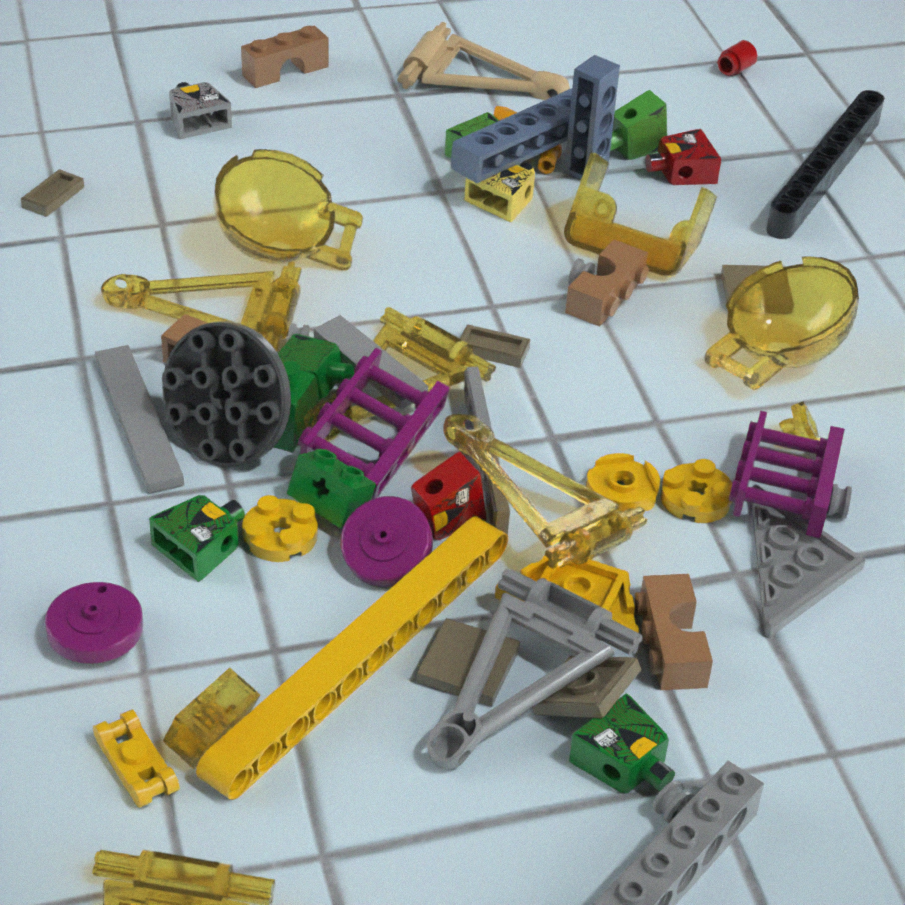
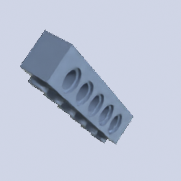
M572 88L453 141L451 169L477 184L566 142Z

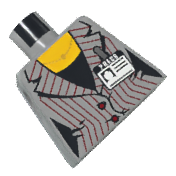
M181 82L169 91L171 117L179 139L232 128L231 102L210 83L202 82L190 85L187 82Z

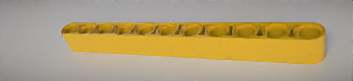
M476 516L466 521L214 743L199 760L196 767L197 777L228 799L234 800L240 797L488 570L504 553L508 544V535Z

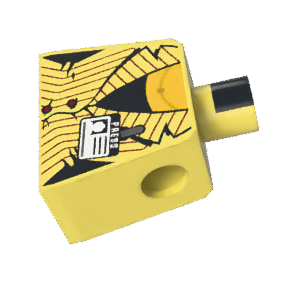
M523 162L519 166L515 165L477 184L466 178L464 201L512 222L533 198L534 168L531 164Z

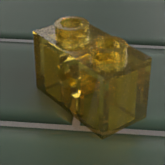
M229 667L175 716L163 742L190 767L195 769L203 754L252 711L261 694Z

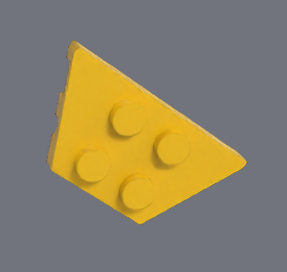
M557 548L544 555L539 562L531 563L520 570V574L536 582L541 578H545L612 612V620L639 633V627L635 624V606L633 596L630 594L631 584L628 571ZM498 584L496 585V587H495V598H496V599H499V600H500L501 597H502V595H503V593L510 594V593H508V592H506V591H504V590L498 588Z

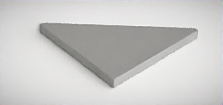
M757 484L752 486V488L764 490ZM751 503L764 634L770 638L863 570L865 559L823 530L821 538L806 535L809 520L802 519L800 514Z

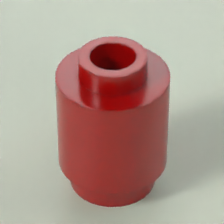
M741 40L720 54L717 61L719 70L727 76H735L756 63L758 57L756 48L747 40Z

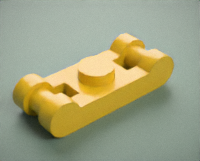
M133 709L120 714V719L108 724L106 721H103L93 726V733L97 743L137 807L140 808L151 803L152 797L163 792L165 795H169L180 790L176 774L164 762L142 728L140 720ZM124 735L128 736L129 740L119 744L115 740Z

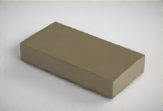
M59 169L21 198L22 208L47 217L84 188V178Z
M466 325L457 343L456 353L521 368L530 349L531 339Z

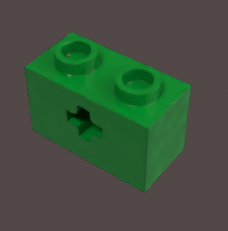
M316 449L313 452L299 454L286 494L300 503L310 504L314 507L315 513L342 529L352 512L360 505L371 500L376 483L365 477L362 470L348 466L336 459L337 456L329 450Z

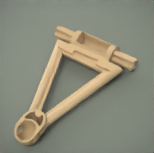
M441 22L439 26L436 25L433 31H428L423 35L405 59L403 64L404 70L397 79L399 83H402V88L408 89L410 85L413 86L417 79H422V84L528 92L531 96L541 100L551 98L548 94L549 89L556 90L557 94L570 89L568 80L562 75L547 71L537 72L455 34H452L446 40L451 33V29L446 28L447 23ZM462 50L525 80L444 74L457 53Z

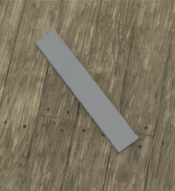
M129 345L95 351L97 365L148 493L184 486L183 473Z
M466 367L463 394L490 524L508 535L510 508L478 367Z

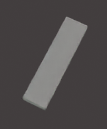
M341 315L314 328V338L336 343L339 346L342 362L352 364L354 370L361 357L364 355L369 357L377 347L382 350L379 368L421 392L424 390L428 391L426 383ZM372 379L368 382L399 409L402 410L412 404V402Z

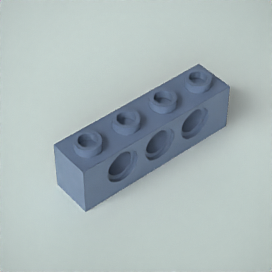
M593 55L574 69L564 173L588 184L606 171L609 166L620 70L619 64L597 55Z

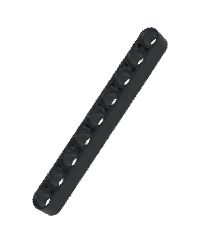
M873 90L860 92L771 203L766 228L770 236L777 239H787L794 235L879 125L885 99L884 95Z

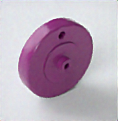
M395 496L378 497L360 505L348 517L341 533V552L352 573L361 581L377 587H393L432 552L433 533L424 513L412 502Z
M90 582L69 588L52 601L45 615L46 634L50 646L62 657L78 663L93 664L116 659L131 650L139 641L143 632V613L139 600L128 589L113 583Z

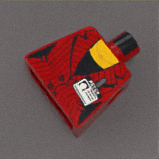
M695 129L662 137L659 140L658 153L647 154L645 164L648 172L662 171L668 182L672 185L718 184L722 159L703 130Z
M460 451L415 481L411 486L413 503L420 508L427 518L434 540H441L451 536L472 517L476 516L483 521L487 520L480 472Z

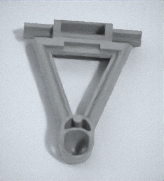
M505 569L502 572V579L498 582V588L510 594L503 593L453 710L436 724L428 736L427 749L429 757L438 767L444 769L458 767L474 751L481 740L613 656L614 651L609 645L629 655H634L638 651V645L643 638L642 635L612 620V612L545 578H541L536 582L512 569ZM512 622L576 654L569 661L481 717L474 713ZM436 736H437V741H436L435 745L432 746L433 741H434V739H435Z

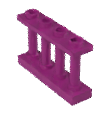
M377 347L369 357L365 355L361 357L355 367L354 376L351 380L347 378L343 380L336 392V399L332 404L329 402L324 404L317 416L318 422L313 428L306 427L298 440V445L301 447L300 454L313 452L316 449H326L333 452L337 456L336 459L344 464L362 470L365 477L376 483L371 499L379 497L443 410L450 389L447 385L437 381L430 391L424 390L421 392L379 368L382 350ZM372 379L414 403L416 410L412 415L407 413L404 416L362 392V390ZM354 403L395 426L398 434L394 440L390 437L386 440L344 416V413ZM336 427L378 451L380 458L376 464L372 462L366 464L326 441L325 438Z
M760 411L758 421H750L741 458L737 466L735 480H733L729 501L735 502L733 516L740 517L744 501L802 515V519L809 520L806 535L821 538L845 429L831 426L828 439L820 437V441L764 428L767 412ZM760 442L816 454V459H808L759 447ZM755 461L809 473L812 474L811 480L754 467ZM754 481L807 494V499L802 500L748 487L749 482Z

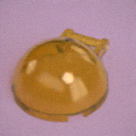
M256 149L253 150L252 156L239 160L236 155L221 168L216 177L213 205L218 225L223 235L235 248L257 261L271 264H288L307 258L338 270H348L353 260L350 254L356 231L362 226L363 216L358 211L333 203L330 191L322 182L324 175L307 161L290 153L278 150ZM334 223L344 226L339 249L325 245L334 229Z
M811 256L802 257L803 264L783 267L782 261H777L757 270L746 277L729 297L725 306L728 310L727 327L730 332L706 351L704 356L705 363L713 368L721 367L742 379L744 385L748 388L757 390L783 368L803 367L825 359L841 346L854 326L859 305L856 278L847 267L837 261ZM743 349L759 361L749 368L731 357Z

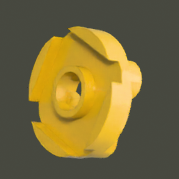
M614 453L600 457L595 461V467L589 469L586 481V490L589 497L599 505V510L608 516H614L618 513H636L651 510L655 506L660 486L659 473L651 463L646 460L644 465L635 462L634 455L625 453ZM617 481H623L625 485L618 484Z
M699 459L695 463L681 464L664 472L661 502L672 515L683 519L684 514L695 517V523L714 522L725 517L729 512L730 505L732 504L729 501V496L733 483L725 473L716 469V465L712 461Z
M273 495L263 496L258 500L257 505L246 513L243 519L242 534L244 543L246 541L253 555L266 561H290V555L301 552L302 557L309 553L317 542L318 523L315 517V509L307 503H300L289 499H278ZM275 528H286L282 529L280 533L274 532Z

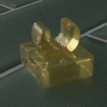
M802 401L792 405L793 418L785 419L779 423L782 431L820 441L817 424L805 402Z

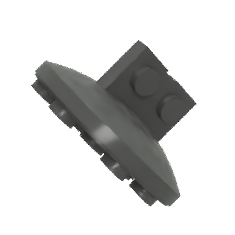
M230 321L200 325L186 333L174 346L162 374V388L166 419L171 424L180 441L193 454L204 461L228 467L253 462L272 450L286 428L291 406V392L287 372L273 346L261 334L250 327Z

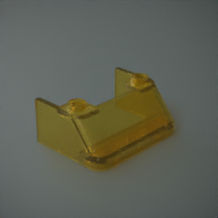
M591 152L564 228V236L567 242L577 248L599 255L614 239L648 252L646 266L649 267V272L664 277H672L678 274L700 245L717 196L707 188L701 187L690 220L678 222L673 227L668 240L614 223L617 212L616 201L609 194L599 191L609 162L598 154Z

